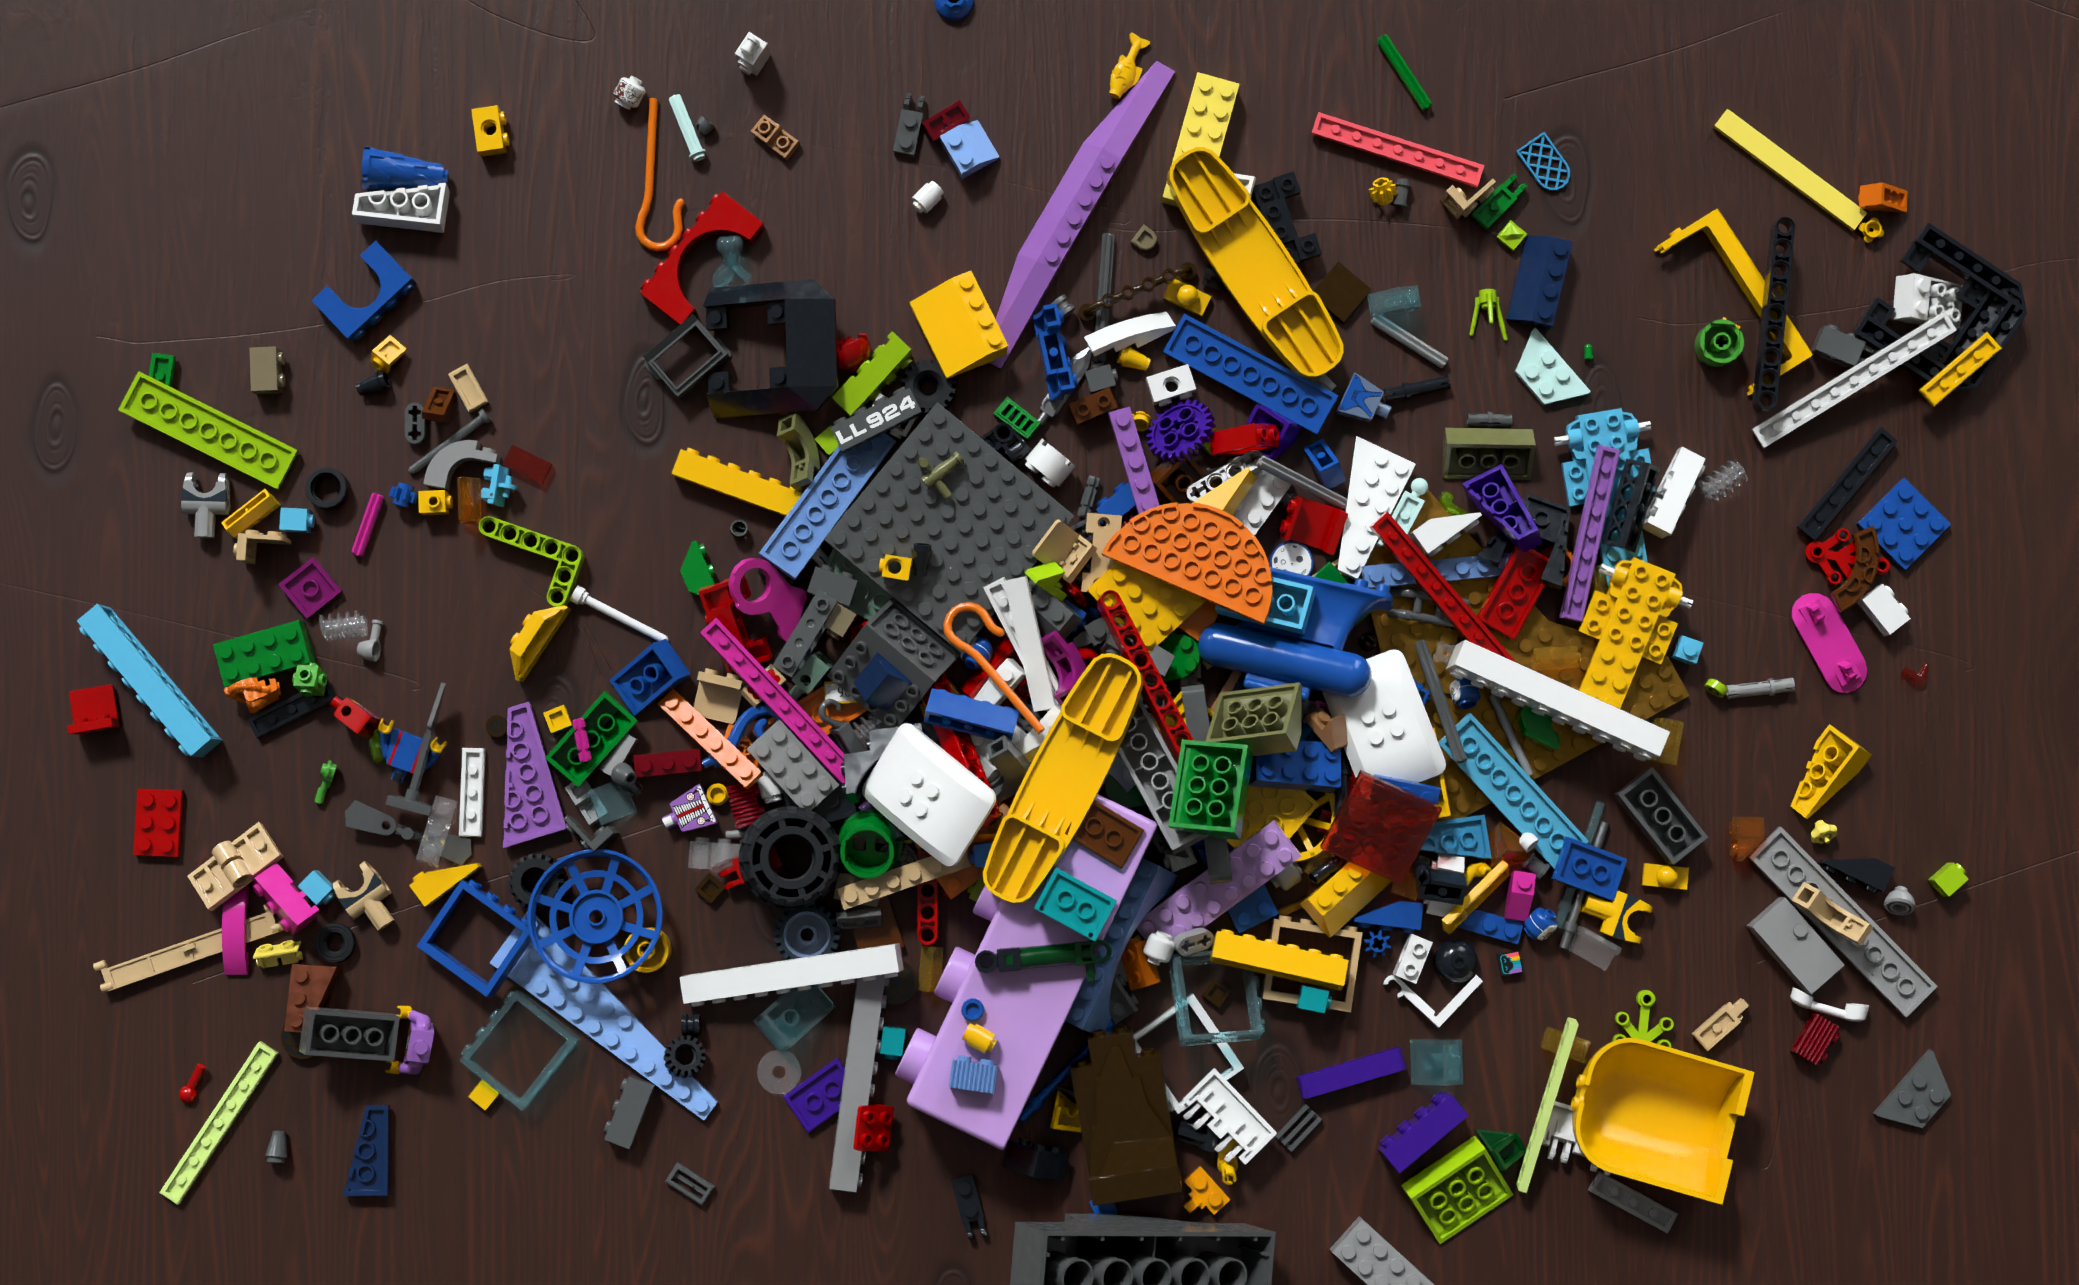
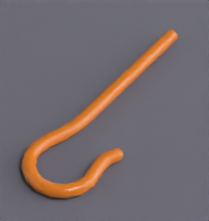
M649 98L645 191L635 231L638 240L644 247L660 252L672 248L680 240L683 231L681 212L685 202L680 198L674 205V231L670 239L662 243L649 240L644 233V224L653 197L658 99Z
M967 602L952 607L946 614L943 623L944 634L948 641L971 656L1038 734H1041L1045 730L1044 726L982 654L954 634L952 623L958 614L971 611L981 617L987 629L994 635L1002 637L1005 631L993 622L987 610L979 604Z

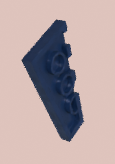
M366 1105L343 1196L389 1195L390 1105Z

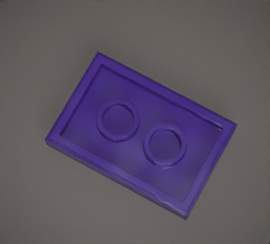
M838 1057L783 1096L808 1133L839 1112L845 1067Z

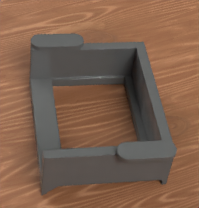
M692 314L646 353L643 358L646 360L644 365L657 380L662 379L679 399H682L708 376V373H712L730 358L731 351L719 338L714 339L694 314ZM697 326L718 352L676 387L654 361Z

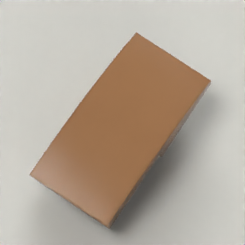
M763 115L751 130L752 134L787 161L800 146V142L784 131L780 125L766 115Z

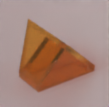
M1499 822L1488 833L1492 859H1486V864H1488L1491 870L1502 860L1508 866L1522 863L1535 848L1526 852L1519 844L1521 837Z

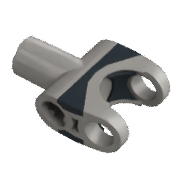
M188 472L182 488V513L195 514L194 537L215 538L216 515H229L231 489L227 473H220L218 482H216L213 490L208 493H202L197 484L196 474Z

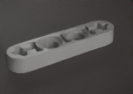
M1258 450L1249 451L1188 487L1186 493L1189 501L1193 503L1207 494L1204 488L1205 485L1209 491L1213 490L1214 488L1211 487L1213 480L1221 479L1222 483L1230 479L1232 477L1230 476L1232 469L1240 468L1244 470V463L1254 475L1259 473L1262 469L1252 463V459L1256 458L1258 460L1263 454ZM1195 491L1200 493L1201 496L1199 498L1195 496Z

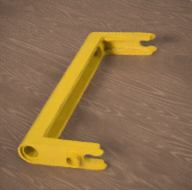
M1718 208L1685 229L1681 230L1679 227L1668 234L1670 236L1669 239L1653 249L1655 252L1659 251L1662 254L1701 230L1704 231L1761 318L1765 280ZM1770 310V317L1777 320V312ZM1787 314L1782 350L1787 361L1781 365L1780 376L1813 355ZM1770 332L1774 340H1776L1775 334ZM1768 375L1762 378L1765 384H1771V379ZM1754 383L1747 387L1749 390L1747 392L1748 396L1753 393Z

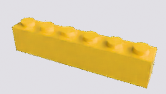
M687 448L686 451L680 449L671 473L674 477L785 517L803 494V489L784 487L781 481L770 478L769 481L762 479V474L749 470L748 473L740 471L741 467L733 463H728V466L720 463V459L710 455L704 458L699 456V451Z
M1225 929L1221 930V932H1216L1210 962L1339 991L1342 990L1345 984L1349 960L1343 959V956L1338 954L1323 955L1321 951L1316 949L1301 950L1299 946L1287 944L1286 946L1278 945L1277 941L1265 939V941L1256 940L1255 936L1248 934L1238 936L1234 935L1233 931Z

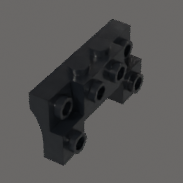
M1293 171L1275 177L1271 181L1255 185L1252 194L1257 209L1281 240L1294 262L1299 264L1321 256L1322 252L1315 233L1298 238L1285 200L1301 193Z

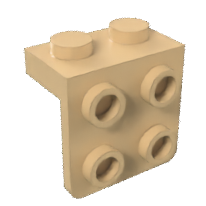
M1056 520L1034 548L1032 555L1043 564L1056 562L1065 571L1062 578L1071 584L1098 548L1061 520Z
M245 530V534L238 533V541L234 544L233 553L236 556V560L246 564H255L257 543L291 545L292 540L286 538V535L281 534V532L268 531V534L264 535V533H259L257 530Z
M705 668V672L699 671L697 680L700 681L693 708L704 718L733 724L736 722L742 697L740 690L744 687L745 682L739 680L740 677L738 675L727 673V676L723 677L718 675V671Z

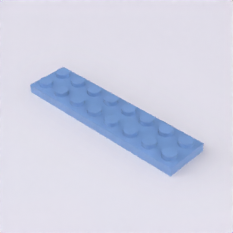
M884 433L846 453H843L838 445L812 483H810L761 549L759 556L793 580H796L824 542V538L837 524L896 444V440Z

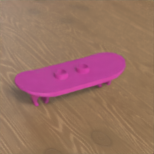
M1819 593L1802 595L1795 601L1792 607V620L1830 688L1840 693L1855 691L1863 684L1867 675L1866 661L1835 605L1828 597Z

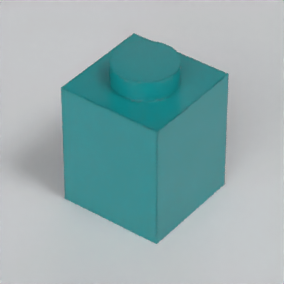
M1301 985L1296 1007L1325 1013L1326 1009H1330L1332 996H1329V991Z
M883 1027L880 1054H885L884 1058L898 1060V1056H903L906 1028Z

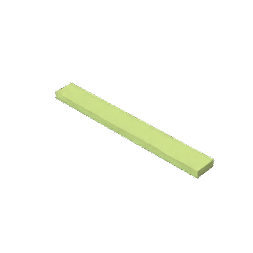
M1570 1017L1566 1020L1516 1182L1521 1192L1527 1193L1579 1025L1576 1019Z
M262 1041L257 1043L159 1192L177 1205L182 1202L279 1053Z

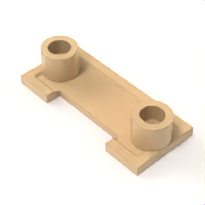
M1087 513L1085 532L1093 533L1092 545L1098 549L1091 557L1090 573L1082 572L1081 592H1088L1087 589L1116 563V561L1102 556V551L1112 536L1121 529L1122 516ZM1102 520L1106 522L1104 527L1100 525Z

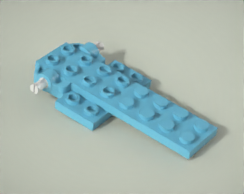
M1622 408L1575 416V421L1566 426V436L1554 437V441H1559L1554 443L1555 446L1567 444L1572 454L1573 461L1561 463L1568 507L1585 503L1597 445L1620 450L1599 545L1601 563L1611 568H1614L1620 560L1631 561L1633 557L1648 563L1643 531H1641L1635 553L1602 544L1626 459L1651 464L1649 448L1636 449L1640 432L1651 430V426L1646 427L1651 425L1650 421L1638 423L1632 413L1622 412ZM1632 465L1630 471L1632 479L1638 475L1639 466ZM1631 486L1624 491L1626 500L1632 496L1633 489ZM1625 507L1618 512L1617 517L1619 521L1626 517L1627 511ZM1619 529L1612 533L1610 541L1619 542L1621 535ZM1604 574L1605 586L1608 589L1610 576Z

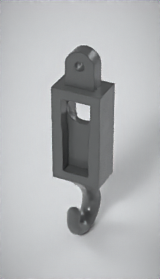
M834 699L824 700L818 709L819 717L823 722L832 726L829 731L843 753L849 754L865 751L850 723L837 721L826 715L825 710L829 705L835 706L836 711L840 712L842 708L839 702Z

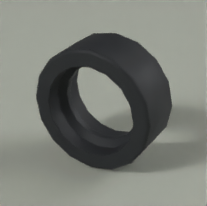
M323 467L316 469L309 475L306 480L305 491L307 498L312 504L321 509L333 510L345 504L349 497L350 486L344 474L334 468ZM324 476H333L340 483V493L332 501H322L315 493V484Z

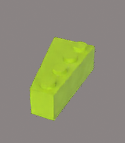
M893 331L887 336L890 339L886 345H879L874 350L873 359L865 361L856 373L858 375L856 377L851 376L832 397L833 401L850 417L854 416V411L865 407L870 400L874 402L878 394H882L880 390L886 384L889 386L896 380L897 376L895 374L901 368L905 370L912 363L911 358L913 355L911 348Z

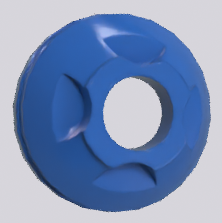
M934 0L935 8L939 15L951 21L964 19L969 15L974 4V0H959L957 3H951L948 0Z

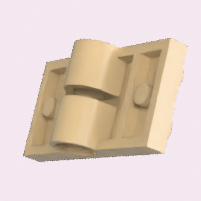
M258 822L233 842L224 841L216 845L212 850L213 857L190 873L188 878L207 909L213 911L252 882L256 876L281 860L283 855L263 824Z

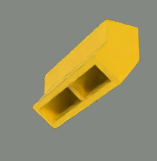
M264 489L221 523L231 536L238 539V533L245 534V530H250L281 505L272 494Z

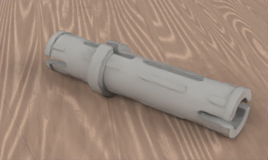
M1770 678L1762 682L1726 685L1727 699L1767 694L1774 696L1775 693L1795 691V688H1793L1795 687L1793 678L1781 680Z

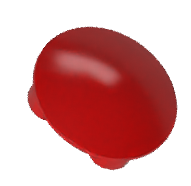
M1061 577L1059 580L1063 585L1061 589L1072 597L1073 603L1078 607H1082L1087 600L1076 583L1072 582L1070 584Z

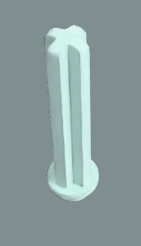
M679 94L673 95L669 98V102L690 151L689 157L694 162L703 160L706 157V150L702 149L682 97Z

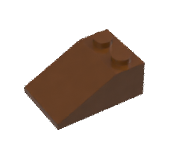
M1187 456L1184 457L1182 463L1178 459L1174 464L1170 460L1166 463L1163 461L1150 473L1155 487L1170 503L1177 502L1178 504H1192L1186 494L1188 487L1207 476L1192 458L1189 460ZM1213 482L1211 483V487H1217ZM1205 485L1204 488L1206 489L1207 493L1210 492L1207 486ZM1198 491L1194 492L1197 498L1201 496Z

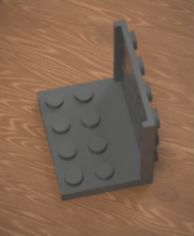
M893 597L863 626L827 674V677L888 728L897 727L903 724L931 686L956 661L961 653ZM877 653L911 681L888 711L865 702L853 683Z

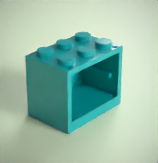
M1055 867L1034 909L1096 941L1117 900Z

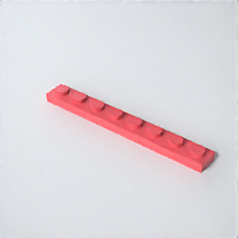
M1320 112L1317 114L1311 135L1476 188L1484 169L1482 164Z

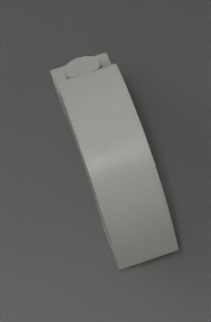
M463 440L454 442L444 447L433 457L426 470L423 484L427 487L449 491L452 475L458 466L467 461H480L499 465L501 456L496 454V450L483 447L481 451V443L478 441Z

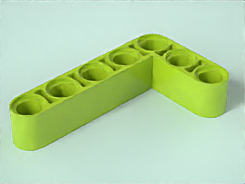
M487 516L481 519L479 530L483 535L558 562L547 593V601L554 607L567 606L585 559L583 551L569 543L494 517ZM489 522H494V531L487 533L486 525ZM515 529V538L508 540L506 538L507 531ZM531 536L537 538V543L534 547L527 546V540ZM553 543L557 544V552L550 555L547 551L548 546ZM571 551H577L579 555L578 559L574 562H570L568 559ZM569 571L571 579L563 583L561 575L563 572ZM557 592H562L564 596L560 603L553 601V596Z

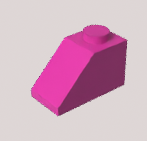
M1515 870L1510 874L1504 919L1524 922L1528 918L1534 896L1536 874Z

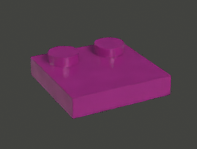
M312 557L278 584L306 619L342 592L315 557Z

